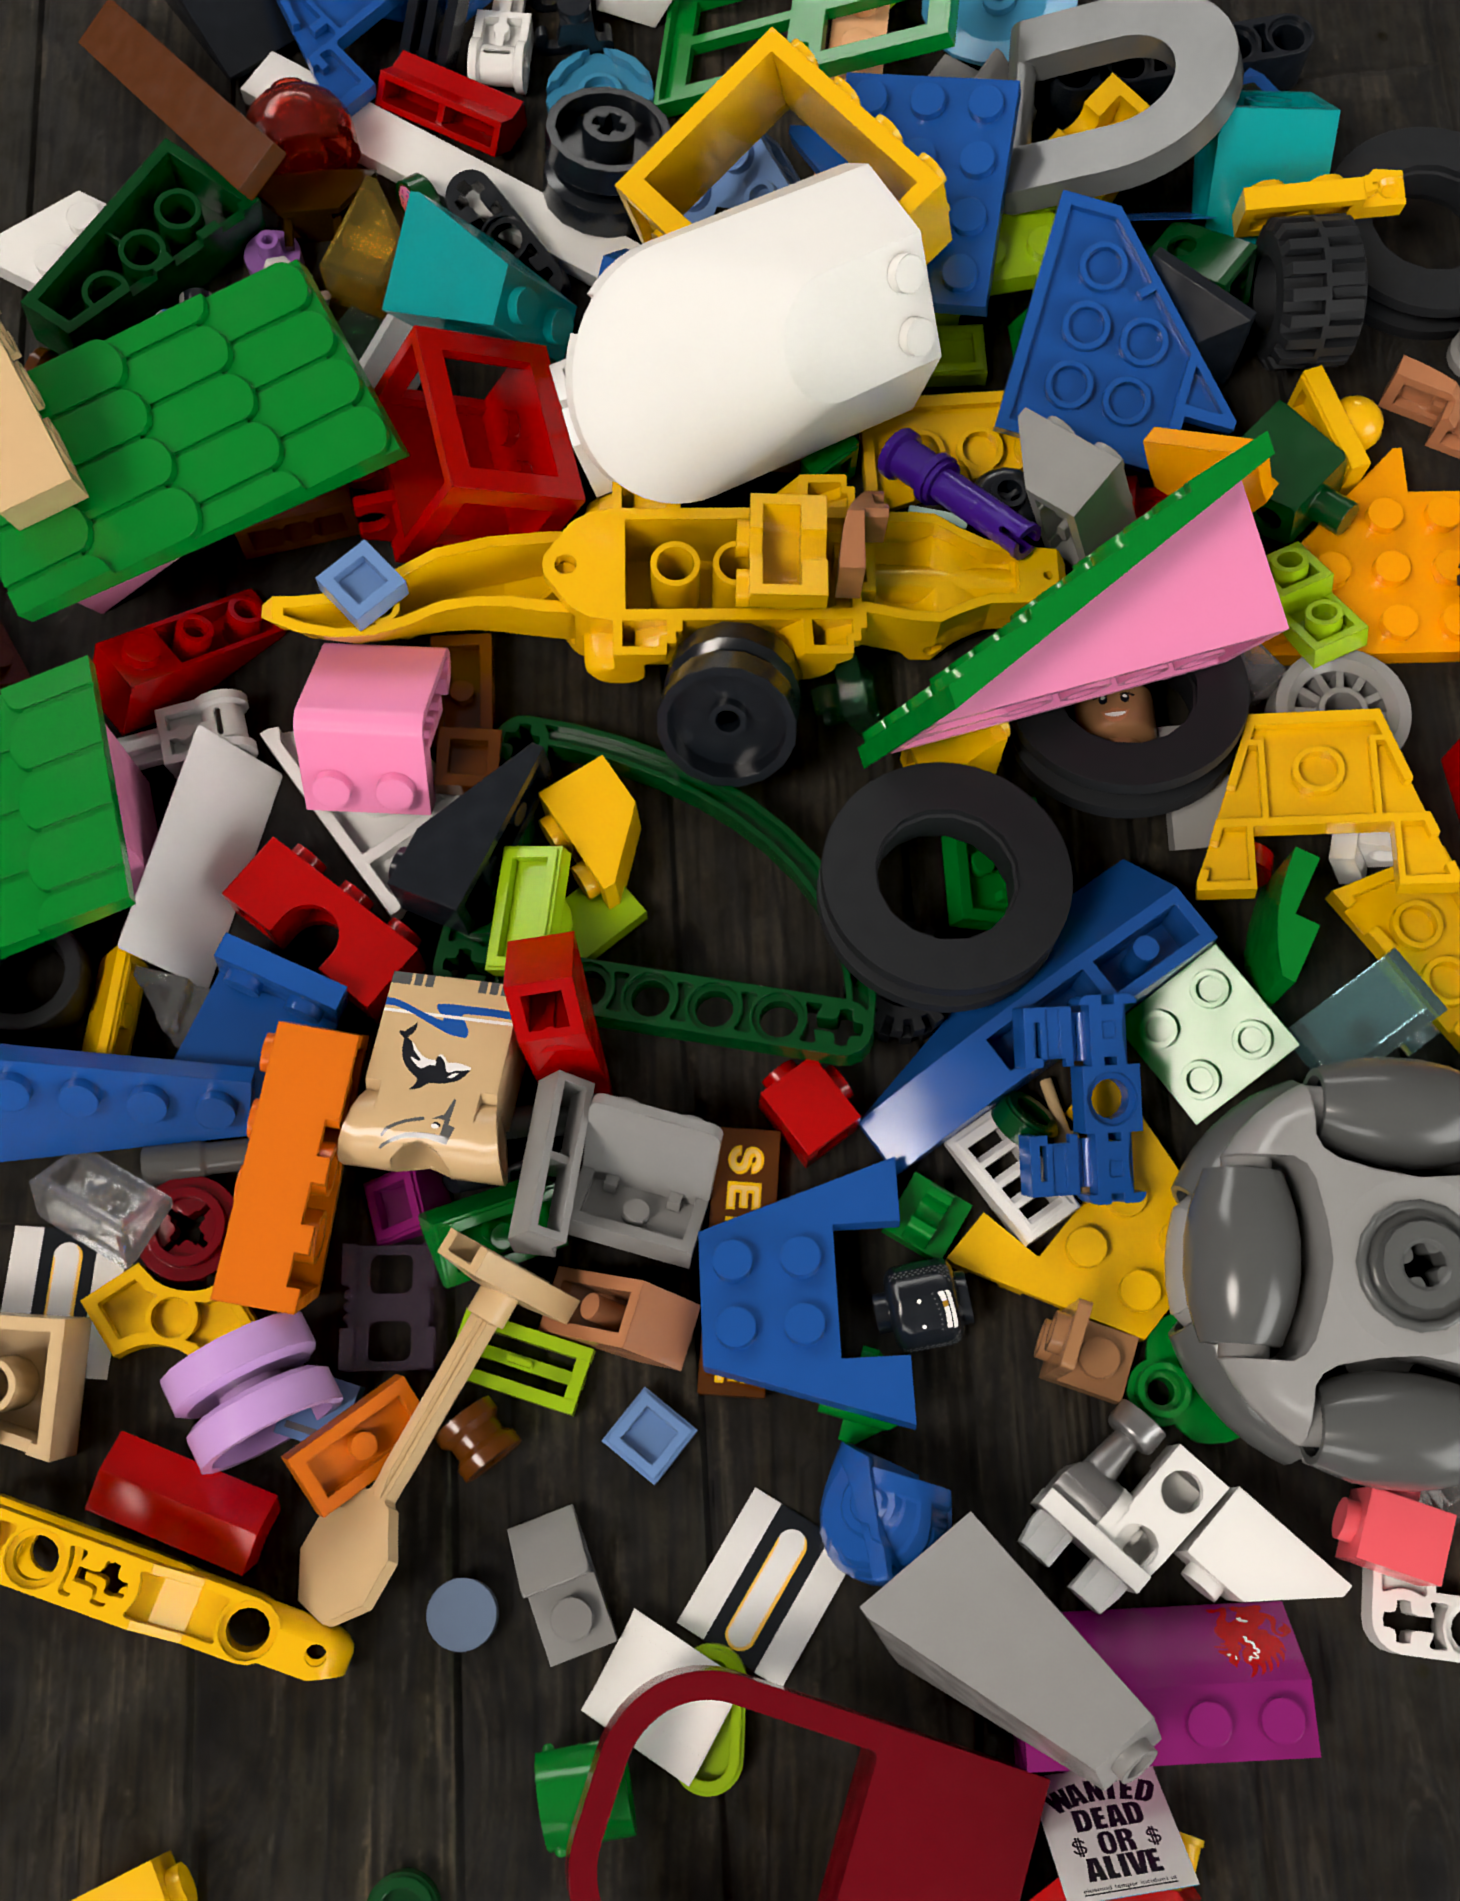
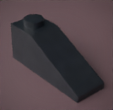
M531 743L419 826L408 846L401 847L396 852L390 864L387 884L402 909L470 936L499 881L504 846L518 845L541 802L538 793L547 788L554 777L543 746Z

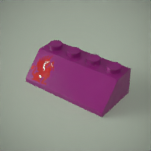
M1282 1601L1106 1609L1101 1614L1094 1613L1092 1610L1061 1612L1154 1716L1162 1740L1154 1746L1158 1753L1150 1766L1321 1758L1312 1680ZM1013 1735L1015 1764L1026 1772L1071 1771Z

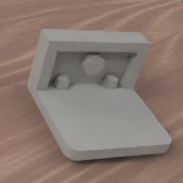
M605 1093L596 1094L589 1107L583 1165L578 1176L568 1235L689 1269L698 1243V1232L702 1230L710 1205L723 1140L722 1129L716 1124L706 1122L699 1117L681 1115L641 1104L632 1098L616 1097Z

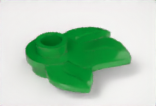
M1171 1314L1162 1318L1147 1337L1145 1360L1137 1364L1129 1373L1125 1387L1126 1400L1140 1408L1160 1427L1174 1425L1195 1443L1212 1445L1240 1438L1203 1401L1183 1372L1168 1337L1170 1329L1178 1320ZM1152 1380H1159L1168 1388L1169 1398L1164 1405L1155 1404L1149 1398L1148 1385Z

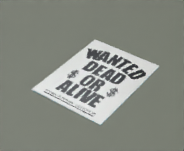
M1149 1766L1145 1772L1128 1784H1123L1118 1779L1106 1791L1073 1771L1045 1775V1777L1051 1780L1041 1822L1066 1901H1105L1200 1885L1153 1766Z

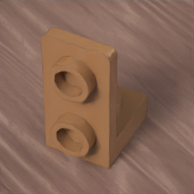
M1079 1298L1064 1310H1057L1052 1320L1045 1319L1034 1351V1357L1043 1360L1039 1378L1117 1405L1123 1398L1139 1337L1090 1321L1093 1303Z

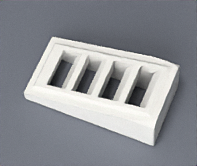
M991 1109L945 1141L944 1146L1006 1230L1025 1247H1028L1070 1217L1081 1205L1073 1195L1045 1197L1050 1204L1029 1219L1023 1215L1019 1209L1035 1198L1023 1196L1019 1192L1010 1199L1002 1190L1020 1177L1019 1146L1000 1131L992 1118ZM995 1130L1003 1141L976 1159L969 1148ZM1011 1151L1018 1162L993 1179L986 1171V1168ZM1040 1156V1161H1041V1181H1044V1180H1043L1042 1157Z

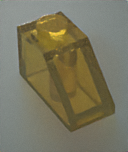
M366 175L319 267L326 289L332 295L331 302L385 319L388 313L382 310L401 229L376 178Z

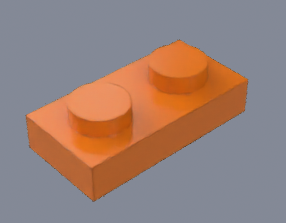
M399 1374L393 1375L281 1456L316 1513L323 1518L376 1480L381 1472L382 1466L420 1402L404 1376Z

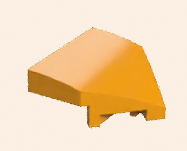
M1154 427L1143 440L1154 486L1169 496L1183 487L1189 480L1254 439ZM1270 458L1242 479L1252 513L1270 499L1273 491L1279 484L1271 475Z

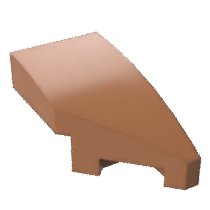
M1404 355L1389 380L1378 407L1432 427L1425 446L1460 459V387L1458 383L1440 371Z
M864 491L852 502L847 510L835 577V598H860L866 569L865 542L884 543L889 519V506L884 504L883 491Z

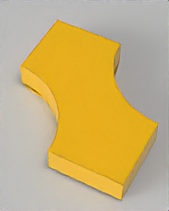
M139 1262L80 1300L112 1356L118 1359L132 1352L151 1347L173 1348L189 1355L213 1340L258 1320L251 1307L210 1300L213 1286L197 1291L173 1289L160 1283L148 1271L146 1266Z

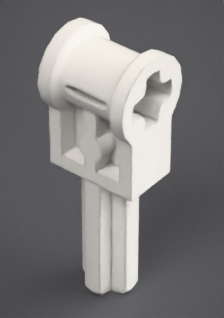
M494 0L492 10L477 9L473 36L468 47V78L487 86L514 88L517 94L526 95L534 44L532 14L524 13L526 0Z
M235 689L211 690L199 695L194 700L154 710L157 728L117 738L140 770L164 764L176 779L179 777L195 730L199 725L255 758L259 754L256 741L248 735L244 715L249 709L247 695Z

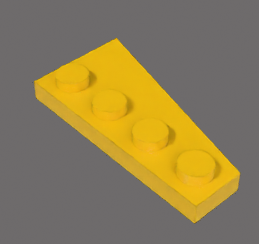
M1004 391L920 395L912 410L860 432L864 491H883L884 504H888L889 512L921 503L915 498L911 487L899 479H887L879 473L877 467L882 448L895 432L903 428H911L921 436L922 444L936 454L947 453L955 458L960 467V474L973 483L987 471L996 468L1008 467L1023 471L1020 438L993 431Z
M1443 846L1444 849H1445V851H1446V854H1447L1449 860L1452 861V859H1451V857L1449 856V854H1448V852H1447L1445 846ZM1392 866L1331 891L1325 900L1460 1054V888L1457 893L1396 894L1394 868Z

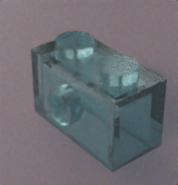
M1394 948L1290 1026L1288 1030L1301 1044L1294 1051L1311 1070L1314 1067L1349 1058L1385 1057L1399 1046L1409 1056L1440 1033L1432 1021L1448 1009L1398 950Z

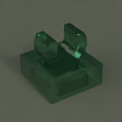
M854 655L852 659L836 664L835 675L837 684L819 686L811 690L815 714L823 715L826 726L837 725L847 721L862 738V733L881 721L882 718L874 678L859 657Z

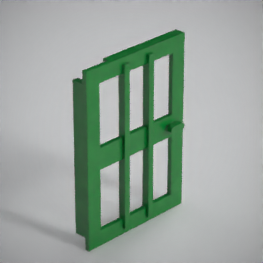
M672 0L667 10L653 103L667 118L686 113L722 77L719 76L690 84L694 55L759 39L771 27L779 33L788 31L787 40L789 42L795 38L803 42L815 56L819 69L829 78L846 74L847 72H854L955 47L960 0H929L927 24L825 49L828 20L905 0H792V7L789 11L699 35L697 33L700 13L702 11L743 0Z

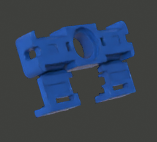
M1128 993L1077 995L1069 999L1067 1006L1012 1008L1015 1068H1044V1059H1062L1063 1067H1070L1074 1133L1066 1134V1142L1048 1143L1046 1135H1018L1021 1195L1031 1198L1077 1195L1081 1201L1095 1205H1108L1112 1202L1138 1203L1146 1197L1145 1191L1134 1189L1131 1132L1143 1131L1140 1063L1127 1062L1124 1003H1136L1133 995ZM1080 1005V1012H1071V1006ZM1034 1023L1036 1028L1037 1058H1035ZM1074 1061H1083V1065L1074 1066ZM1110 1079L1120 1089L1122 1096L1121 1105L1117 1112L1104 1118L1097 1114L1093 1108L1091 1097L1092 1091L1100 1081ZM1075 1133L1087 1134V1138H1078V1134ZM1040 1146H1042V1166L1044 1181H1041ZM1081 1187H1090V1192H1081Z

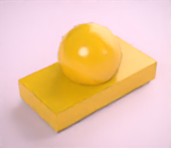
M1321 365L1302 372L1287 405L1345 452L1348 461L1340 493L1347 496L1361 481L1371 464L1366 450L1375 445L1381 437L1384 420L1381 409L1369 398L1356 395L1346 396L1339 400Z

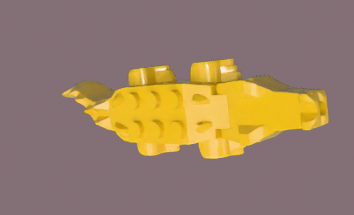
M800 474L776 494L827 495L826 560H828L829 590L827 608L779 609L735 607L736 569H748V558H736L737 519H749L750 507L681 508V504L661 503L642 498L631 493L618 483L612 482V493L602 495L587 505L585 514L569 523L563 531L487 536L433 548L396 568L395 570L406 580L409 594L362 632L324 594L272 596L262 605L261 618L281 629L291 630L313 639L353 644L411 639L419 635L465 630L505 632L566 639L573 650L584 656L587 672L596 679L608 683L640 681L645 677V665H669L678 645L699 628L722 621L754 624L776 634L794 652L803 673V679H812L833 671L836 664L852 659L854 647L860 645L897 651L909 660H931L957 640L981 630L1003 627L1011 621L1010 616L1062 580L1066 573L1063 558L1057 549L1035 547L1027 557L1022 560H1016L1010 556L1009 552L992 540L985 539L960 528L936 514L889 512L884 543L865 542L866 569L860 598H835V577L843 526L847 510L856 499L855 487L847 486V476L845 474Z

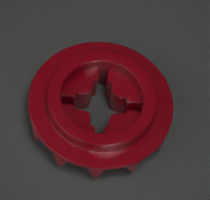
M202 1176L169 1180L153 1190L141 1205L134 1226L135 1245L147 1267L159 1276L174 1282L204 1281L208 1275L217 1271L234 1204V1198L230 1191L216 1181ZM174 1211L192 1220L204 1214L205 1219L201 1222L199 1228L205 1235L203 1239L208 1242L205 1247L189 1240H185L179 1246L176 1245V1240L182 1232L176 1225L178 1221L171 1215Z

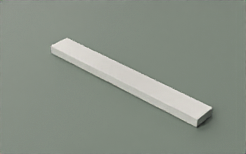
M274 51L269 53L240 88L246 104L369 169H377L378 174L395 183L414 173L424 175L436 189L443 207L447 210L445 194L451 179L464 170L473 169L481 171L498 187L567 274L591 287L598 279L603 255L624 248L630 250L641 245L626 236L606 238L584 234L563 224L548 209L543 192L371 102L343 125L339 126L334 120L311 71ZM472 190L466 195L469 206L485 222L493 216L480 200L478 193ZM509 228L498 235L499 238L520 248L522 243L520 230Z

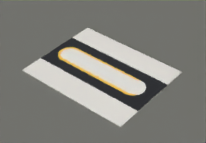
M15 1225L1 1312L89 1317L80 1300L124 1272L130 1233ZM92 1322L85 1378L107 1380L111 1352Z
M755 1487L677 1623L708 1643H720L730 1647L739 1655L746 1668L769 1682L784 1686L846 1574L840 1571L828 1557L820 1535V1527Z

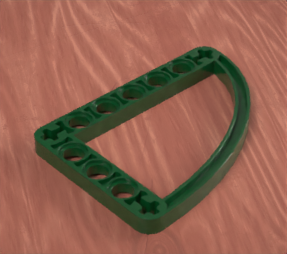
M526 715L508 719L499 727L498 730H502L503 736L501 765L516 755L513 747H521L525 742V738H533L535 744L544 747L550 766H552L553 759L586 765L603 755L617 775L663 791L702 810L735 830L766 854L797 885L818 914L816 891L821 860L786 824L738 789L730 786L710 785L687 775L668 758L664 751L626 737L582 725ZM541 802L517 846H531L542 805ZM498 883L488 900L494 904L496 902ZM492 921L483 927H474L470 936L443 925L433 963L434 976L455 978L451 972L452 969H463L466 960L472 961L477 972L492 975L485 970ZM581 957L585 978L594 977L606 984L604 997L597 1004L592 1005L598 1027L794 1059H810L819 1063L837 1066H851L862 1061L870 1053L874 1043L876 992L855 978L840 960L846 999ZM469 974L465 977L467 980L489 982L487 976ZM495 976V983L503 984L504 976ZM652 987L663 989L669 994V1003L661 1014L646 1017L634 1010V1001L642 990ZM716 997L726 999L733 1006V1014L725 1024L718 1027H709L697 1019L699 1006L705 1000ZM774 1008H786L797 1016L798 1023L789 1035L772 1037L767 1035L761 1028L763 1016ZM808 1014H817L818 1028L829 1030L838 1029L841 1020L852 1021L854 1032L861 1036H850L847 1046H839L835 1044L834 1033L814 1029L815 1042H807L806 1038L809 1034Z

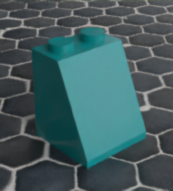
M1241 90L1235 109L1225 125L1194 157L1192 213L1217 218L1191 219V224L1234 237L1232 214L1243 188L1251 187L1260 181L1270 179L1280 180L1284 184L1310 182L1316 177L1330 174L1341 110L1312 92ZM1258 236L1238 238L1256 244Z
M410 191L382 310L411 326L419 325L546 345L550 363L564 360L570 334L573 333V321L577 306L493 238L422 193Z

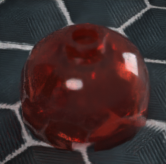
M286 77L275 81L270 88L260 94L249 106L246 118L287 153L273 174L334 169L340 167L345 162L347 168L353 169L357 166L362 156L354 123L348 108L334 93L325 87L296 77Z

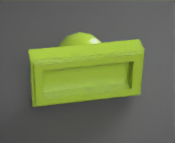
M504 846L485 970L492 975L504 976L508 941L571 932L573 917L565 896L572 853L563 846Z

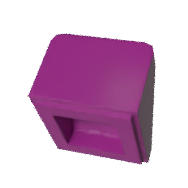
M432 1169L391 1171L363 1184L378 1247L423 1236L418 1214L452 1203L450 1192L442 1182V1178L445 1175Z

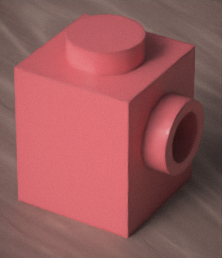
M1371 1487L1353 1488L1350 1490L1349 1498L1343 1497L1340 1500L1334 1514L1332 1536L1339 1540L1335 1558L1416 1586L1442 1587L1457 1515L1420 1503L1421 1492L1379 1490Z

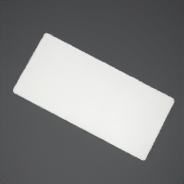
M201 725L197 726L135 895L136 905L131 906L119 938L118 947L204 989L210 987L217 967L214 954L225 933L229 932L236 912L222 892L256 855L282 780L280 772Z

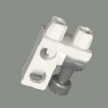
M1122 1399L1108 1417L1109 1425L1114 1432L1083 1462L1066 1465L1059 1470L1046 1488H1043L1030 1504L1036 1509V1512L1028 1520L1017 1541L1037 1561L1048 1568L1070 1542L1074 1543L1090 1560L1067 1587L1089 1609L1097 1614H1101L1115 1603L1125 1591L1138 1594L1151 1579V1575L1168 1559L1230 1488L1184 1446L1176 1444L1165 1447L1150 1465L1151 1469L1131 1493L1124 1489L1116 1479L1134 1452L1137 1450L1142 1454L1149 1455L1153 1453L1166 1437L1165 1432L1153 1419L1126 1399Z

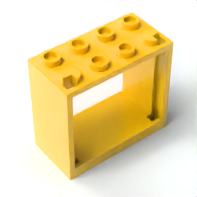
M773 27L615 184L616 190L642 244L688 226L692 223L683 215L790 109L849 163H869L920 229L926 265L952 241L949 211L951 209L947 202L945 190L947 179L938 163L926 153L916 156L903 144V138L899 130L887 117L878 114L874 118L861 106L857 93L843 78L836 76L831 80L819 69L815 56L803 42L796 38L789 42Z

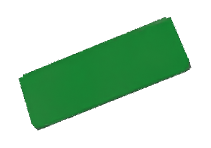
M546 1179L538 1225L546 1228L555 1182ZM519 1180L507 1183L506 1186H499L418 1214L421 1230L445 1288L448 1289L472 1280L437 1252L451 1228L516 1264L539 1256L513 1252L508 1240ZM568 1239L565 1244L557 1246V1249L569 1245Z

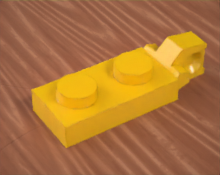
M1373 169L1364 177L1343 178L1338 174H1326L1316 177L1310 182L1284 184L1276 179L1260 181L1242 190L1232 214L1234 237L1259 236L1263 225L1271 217L1346 213L1355 220L1400 215L1406 205L1403 171Z

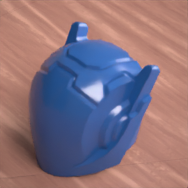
M841 1441L821 1501L820 1535L828 1557L840 1571L866 1584L883 1587L952 1528L951 1490L921 1481L917 1474L862 1448Z

